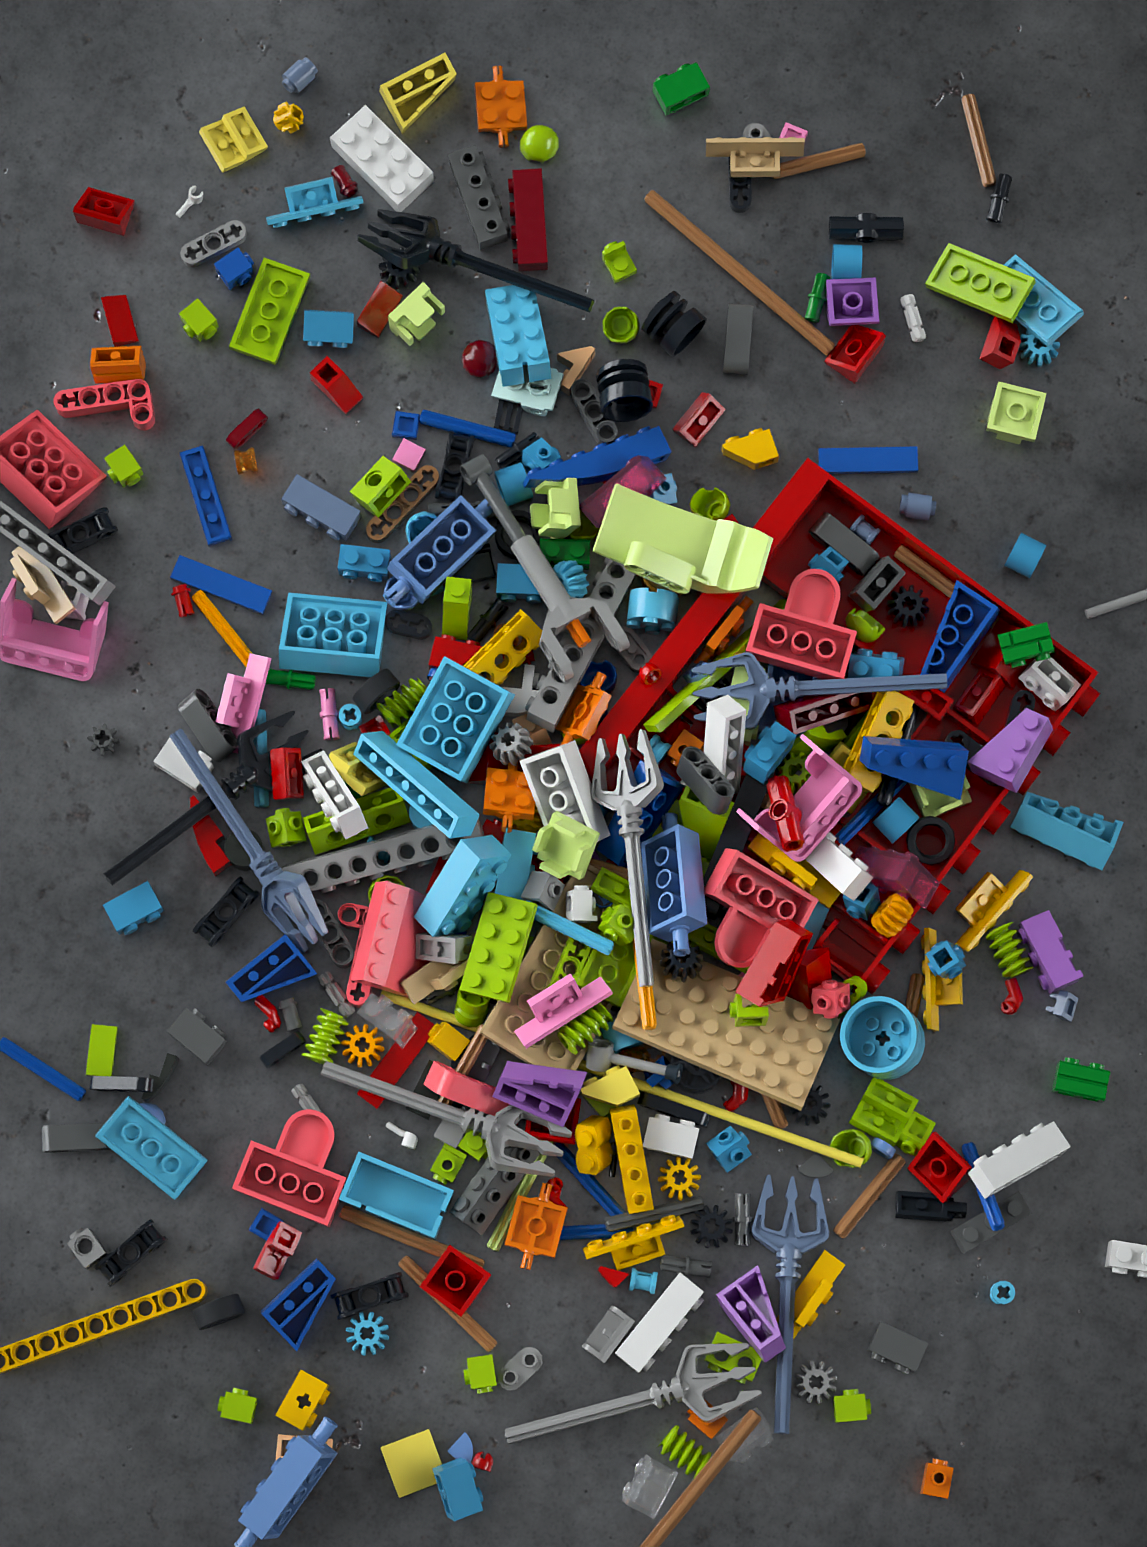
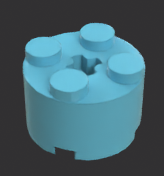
M649 588L632 589L629 596L626 626L633 629L644 628L645 633L653 635L660 634V630L672 632L677 626L678 594L658 588L657 592H649Z

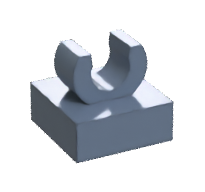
M1060 990L1059 994L1051 993L1049 997L1057 1001L1054 1007L1046 1006V1010L1063 1021L1072 1022L1079 998L1063 990Z

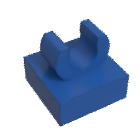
M664 1056L654 1062L665 1066L670 1064ZM644 1071L645 1081L651 1087H654L659 1082L667 1090L674 1084L672 1080L665 1079L663 1075Z

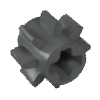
M105 723L98 730L96 727H93V736L87 737L90 742L95 743L91 746V750L96 751L99 749L101 756H104L105 751L109 750L114 753V744L120 743L119 739L113 738L117 732L116 729L113 728L108 731ZM103 735H106L109 741L107 740L104 742V745H101L98 739H102Z

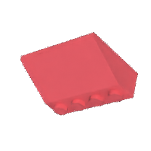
M39 410L34 411L0 435V483L48 529H51L66 518L107 477Z
M389 881L375 882L351 981L409 998L400 983L430 962L416 959V934L427 932V930L414 918L427 895Z

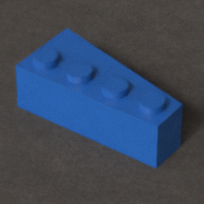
M958 580L955 583L952 596L948 601L942 622L938 627L935 640L920 674L947 673V688L939 689L943 693L946 692L1000 615L999 608Z
M863 736L859 761L868 769L961 800L969 751L960 743Z
M641 760L634 772L637 786L646 781L645 762ZM660 768L664 787L645 808H642V815L638 817L643 820V824L639 828L644 829V834L640 835V848L642 842L653 836L662 822L661 816L669 811L685 786ZM615 811L608 826L610 836L601 840L597 850L618 866L627 868L625 840L622 836H619V829L622 828V825H618V821L622 817L617 816V811Z

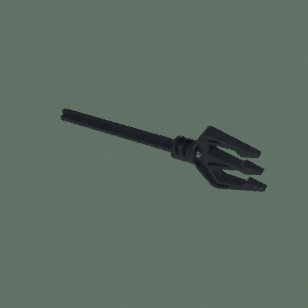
M378 209L377 216L392 225L402 223L422 232L392 228L388 224L368 222V229L380 237L393 240L406 248L405 250L379 243L378 238L362 234L357 236L358 242L401 269H408L428 263L429 260L437 263L440 262L441 265H448L449 268H455L457 265L589 313L594 304V300L589 297L464 253L461 245L452 244V242L444 241V239L440 238L438 221L431 216Z
M295 711L280 715L245 730L238 735L237 744L240 766L237 767V774L231 772L230 779L226 777L221 779L220 787L228 799L234 798L237 800L240 797L239 791L247 792L246 786L250 788L255 786L273 793L270 751L259 754L253 739L271 726L284 727L295 714ZM309 730L288 737L286 743L277 748L298 746ZM318 749L303 756L302 761L323 750ZM302 765V775H304L306 772ZM209 795L103 873L106 880L113 886L215 810L217 807Z

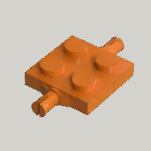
M493 66L494 80L490 82H475L474 85L478 132L498 134L499 147L503 148L504 139V148L509 147L508 133L516 130H527L524 81L503 80V67L498 66L497 71V66Z
M745 596L741 603L733 609L708 641L706 648L702 649L701 654L694 661L695 664L699 661L707 662L709 658L713 660L716 655L719 656L729 647L728 643L731 636L736 638L744 628L745 620L743 618L745 612L754 603L752 599Z
M597 671L592 684L577 686L556 727V730L565 734L560 745L578 738L589 740L595 733L597 724L602 714L607 710L608 702L612 697L600 689L607 677L605 674Z
M518 762L517 766L509 763L508 769L505 770L487 768L483 815H492L503 819L501 830L506 832L508 824L507 833L512 832L513 820H533L535 801L524 772L518 771Z
M542 1183L539 1197L517 1196L505 1246L518 1249L524 1253L520 1266L522 1269H525L527 1262L526 1270H531L534 1256L542 1255L554 1259L556 1256L568 1207L556 1205L549 1200L552 1189L550 1184H548L545 1193L547 1184Z

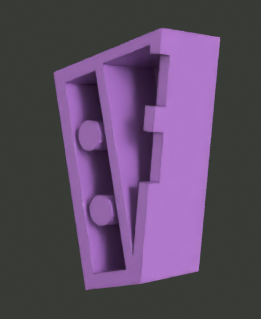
M1049 910L1024 920L1018 925L1020 928L1017 930L1018 936L1021 938L1022 944H1027L1030 950L1027 953L1030 963L1033 967L1037 966L1040 972V976H1038L1040 985L1043 990H1048L1049 995L1077 983L1083 977L1081 970L1076 971L1071 960L1073 955L1070 950L1067 951L1062 941L1063 936Z
M758 1265L716 1294L723 1311L764 1363L786 1349Z

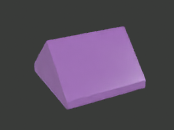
M876 277L826 280L827 318L830 326L879 324Z

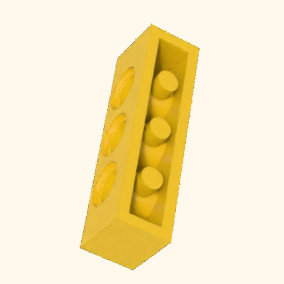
M520 609L463 666L477 674L486 672V679L500 685L507 679L508 673L514 667H519L525 661V656L531 650L540 647L539 642L542 630ZM518 636H522L521 644L513 647V640ZM499 654H504L503 662L495 664V658Z
M897 691L877 692L843 768L861 783L863 792L873 793L882 781V773L871 769L867 770L865 765L859 761L863 736L877 737L880 735V737L901 739L904 723L912 715L914 700ZM888 712H890L892 717L889 724L886 722Z
M632 1104L611 1108L609 1111L628 1213L654 1210L636 1107Z

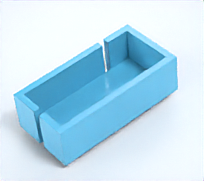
M515 285L486 289V304L502 386L524 384L523 365L528 367L529 382L552 379L550 360L536 293Z
M493 835L461 839L414 915V918L432 937L466 931L471 926V920L476 912L482 908L483 901L488 892L492 891L495 887L498 874H501L506 869L507 862L512 854Z
M358 1152L339 1200L362 1210L363 1206H366L365 1211L367 1213L435 1240L444 1220L440 1214L441 1212L446 1214L455 1192L450 1188Z

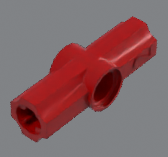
M784 775L773 776L768 779L766 784L771 802L769 816L776 822L782 849L786 852L797 851L803 847L805 842L800 825L802 812L800 808L795 806L789 778Z

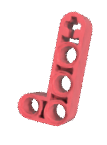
M142 379L62 390L55 395L53 401L58 414L64 418L130 409L131 418L137 429L146 431L151 429L155 423L152 394L148 384ZM137 389L146 390L142 397L133 396ZM118 392L121 394L120 399L117 401L109 400L112 393ZM89 396L97 398L96 402L91 405L85 404V399ZM76 398H78L81 406H77ZM68 400V407L63 408L64 401ZM142 412L149 414L148 419L145 421L137 420V416Z
M346 903L338 910L340 924L347 929L359 931L346 997L353 1007L361 1008L368 1004L372 987L362 984L361 992L365 996L360 997L359 1001H355L352 993H357L359 985L357 982L351 981V976L369 907ZM348 910H353L357 913L355 920L352 922L343 920V914Z
M438 1061L433 1062L424 1082V1085L433 1092L447 1099L493 1116L510 1105L492 1097L496 1087L461 1074Z

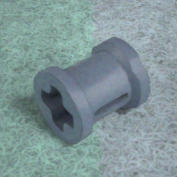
M861 515L849 529L868 545L881 532L879 528L875 529L865 520L864 515Z

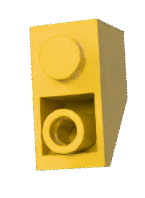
M758 428L749 432L748 436L742 438L734 436L728 438L722 444L721 451L724 456L753 470L777 463L779 459L770 429L763 431L762 428Z

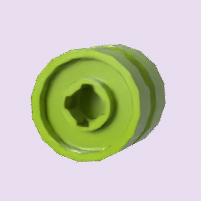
M459 990L454 1011L455 1018L459 1023L467 1027H477L483 1024L487 1017L490 998Z

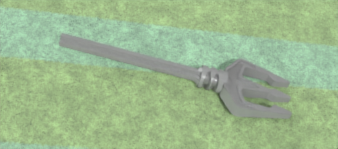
M640 729L637 750L644 754L646 781L637 786L629 760L631 750L625 735L619 734L616 751L619 758L617 786L614 791H608L605 764L609 760L610 754L605 739L599 738L591 798L593 801L613 811H617V816L622 817L618 821V825H622V828L619 829V836H622L625 840L639 987H651L654 985L640 848V835L644 834V829L639 828L643 824V820L638 817L642 815V808H645L662 791L664 783L645 730Z
M328 1061L324 1063L321 1071L322 1076L458 1124L462 1127V1132L468 1133L473 1130V1136L481 1133V1139L486 1140L485 1144L490 1165L498 1171L550 1177L555 1175V1170L539 1160L529 1164L504 1154V1148L511 1146L537 1150L542 1155L563 1156L564 1152L549 1141H540L515 1126L520 1119H526L546 1126L550 1134L554 1136L568 1138L572 1136V1132L566 1127H561L512 1105L500 1110L495 1116L489 1114L483 1117L484 1112L480 1111L478 1114H475L474 1108L464 1111Z
M748 1343L689 1345L684 1349L676 1377L671 1379V1384H667L664 1380L661 1387L657 1383H653L649 1390L507 1428L505 1429V1437L508 1444L650 1405L663 1408L665 1401L672 1405L673 1399H676L678 1403L684 1402L704 1422H714L761 1396L762 1392L760 1390L740 1391L735 1401L712 1408L708 1407L704 1394L731 1379L739 1381L755 1372L756 1369L755 1367H734L729 1372L699 1374L697 1373V1360L700 1357L724 1351L733 1357L749 1349L750 1345Z

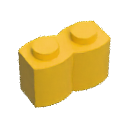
M591 1115L577 1125L575 1141L579 1148L576 1154V1165L579 1173L597 1175L611 1164L612 1148L609 1140L612 1129L608 1117Z

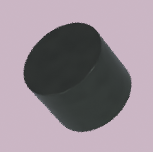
M250 830L262 850L265 851L258 834ZM232 832L225 842L227 858L239 870H252L249 866L251 863L249 855Z

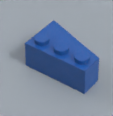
M316 1258L260 1312L297 1351L336 1278Z

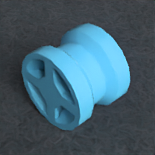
M655 734L649 742L657 765H659L667 756V752L672 745L662 742L660 736Z

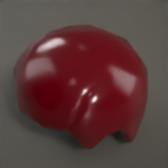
M476 340L469 343L461 356L463 368L471 376L479 378L492 374L498 365L495 346L489 341Z

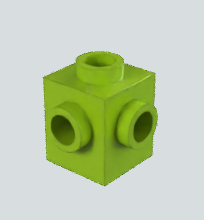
M282 808L276 810L275 815L266 818L271 848L291 847L306 841L301 811H290V808Z
M622 904L614 907L609 906L600 917L602 922L598 929L603 932L605 938L616 942L619 946L631 943L634 939L632 909Z

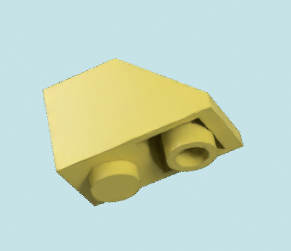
M619 1065L607 1070V1076L599 1080L597 1077H593L583 1082L584 1087L580 1090L582 1096L614 1107H619L640 1096V1092L627 1067L620 1068Z

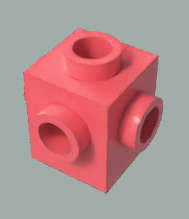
M824 980L821 985L813 988L811 994L813 1014H823L824 1018L832 1019L839 1017V1014L851 1008L850 983Z

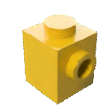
M441 1022L440 1025L436 1023L429 1031L428 1035L430 1038L427 1041L451 1061H456L470 1042L469 1039L447 1022Z

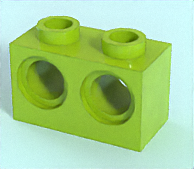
M717 1331L711 1344H735L742 1342ZM750 1347L733 1357L728 1355L725 1361H718L714 1354L706 1356L704 1361L709 1363L707 1368L721 1373L722 1370L729 1372L734 1367H738L740 1358H749L752 1362V1367H755L756 1371L739 1381L735 1380L745 1385L746 1380L749 1382L753 1381L762 1359L753 1347Z

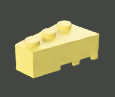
M446 53L380 85L379 92L402 134L455 81L457 73Z

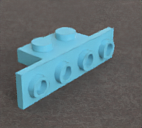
M329 177L285 187L290 212L266 217L267 224H273L274 228L287 225V221L297 219V222H303L312 219L311 215L321 213L322 217L333 215L336 209L345 208V211L355 210L359 208V204L364 202L361 195L337 200L333 179Z

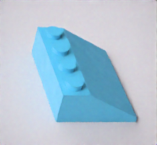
M288 593L279 645V669L361 677L374 676L380 671L387 602Z
M444 656L396 745L459 781L468 783L492 738L491 735H494L515 694Z

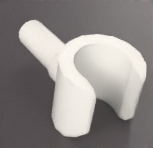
M197 186L190 187L188 199L175 214L179 218L193 204L202 202L203 191L199 196L192 195L195 193Z
M391 1122L386 1124L388 1129L404 1137L402 1146L411 1149L416 1148L418 1142L416 1135L398 1128Z

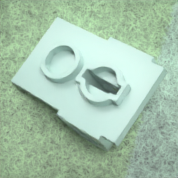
M523 365L525 383L503 387L500 371L498 372L491 395L493 398L519 403L526 412L537 416H546L548 411H553L564 376L563 373L551 368L552 379L529 382L528 367Z

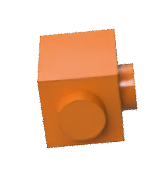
M684 729L667 752L672 757L670 762L677 767L682 752L686 747H696L704 752V742Z
M706 1401L708 1407L712 1408L713 1406ZM691 1409L687 1411L690 1414L687 1420L710 1440L728 1421L723 1416L714 1422L706 1423Z
M933 1459L932 1463H926L920 1494L948 1499L954 1469L953 1467H948V1461Z

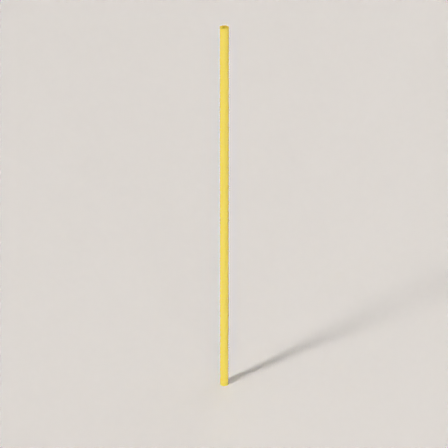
M384 990L381 992L380 999L473 1032H476L479 1026L467 1027L462 1025L455 1018V1014L421 1002L413 1004L410 998ZM582 1059L578 1066V1069L601 1077L607 1076L606 1072L589 1070L586 1067V1060ZM632 1077L640 1091L703 1111L708 1115L861 1168L864 1158L680 1093L668 1089L665 1090L657 1085L651 1087L646 1081Z

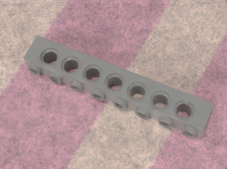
M605 558L603 562L606 565L603 572H597L592 583L595 587L592 593L588 592L584 598L606 602L613 615L616 616L637 574L626 570L623 564ZM620 572L623 577L614 578L610 573ZM602 592H607L612 597L610 599H604L599 594ZM590 617L580 622L592 640L583 648H578L572 636L566 633L560 641V645L566 655L573 654L578 657L577 661L571 662L574 677L564 683L557 682L554 677L558 675L549 662L548 668H550L547 677L541 676L536 687L539 690L536 697L531 696L525 707V710L528 711L526 720L552 733L555 731L577 686L580 684L605 637L597 622ZM546 696H551L556 700V702L553 704H548L543 700V698Z
M478 818L471 836H465L464 839L484 836L480 818ZM429 825L286 864L281 869L283 872L288 871L300 874L305 879L307 871L315 872L318 876V881L310 883L306 879L311 891L321 889V893L335 890V885L344 882L345 886H351L360 883L359 878L369 876V879L372 880L384 876V872L393 869L394 873L408 870V865L417 863L419 867L433 863L432 858L442 856V860L449 859L457 843H454L435 825ZM435 838L439 842V849H429L426 844L427 839ZM409 844L413 846L415 855L412 857L404 855L402 851L403 845ZM380 851L389 853L391 857L389 863H382L379 860L378 853ZM354 859H364L366 869H357L354 865ZM332 864L341 867V876L336 877L331 874L330 866Z

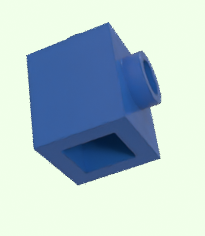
M236 248L214 263L216 272L229 290L238 284L240 286L246 284L254 274L252 258L247 252L242 253L239 248Z

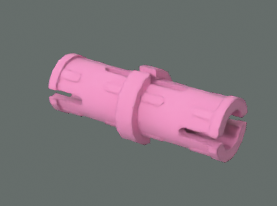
M328 688V699L326 689H321L319 693L322 711L319 714L320 718L323 719V738L326 741H331L330 731L332 730L333 740L340 739L337 721L339 710H336L335 689Z

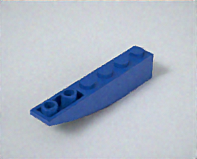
M647 426L637 431L636 435L629 437L626 434L617 438L612 444L607 445L605 442L595 446L593 451L587 453L585 451L577 452L569 460L563 461V459H558L549 465L550 467L541 469V467L534 468L527 473L528 475L522 484L524 488H536L543 481L562 482L566 478H577V486L601 483L666 461L671 454V449L660 426L652 429L650 426Z

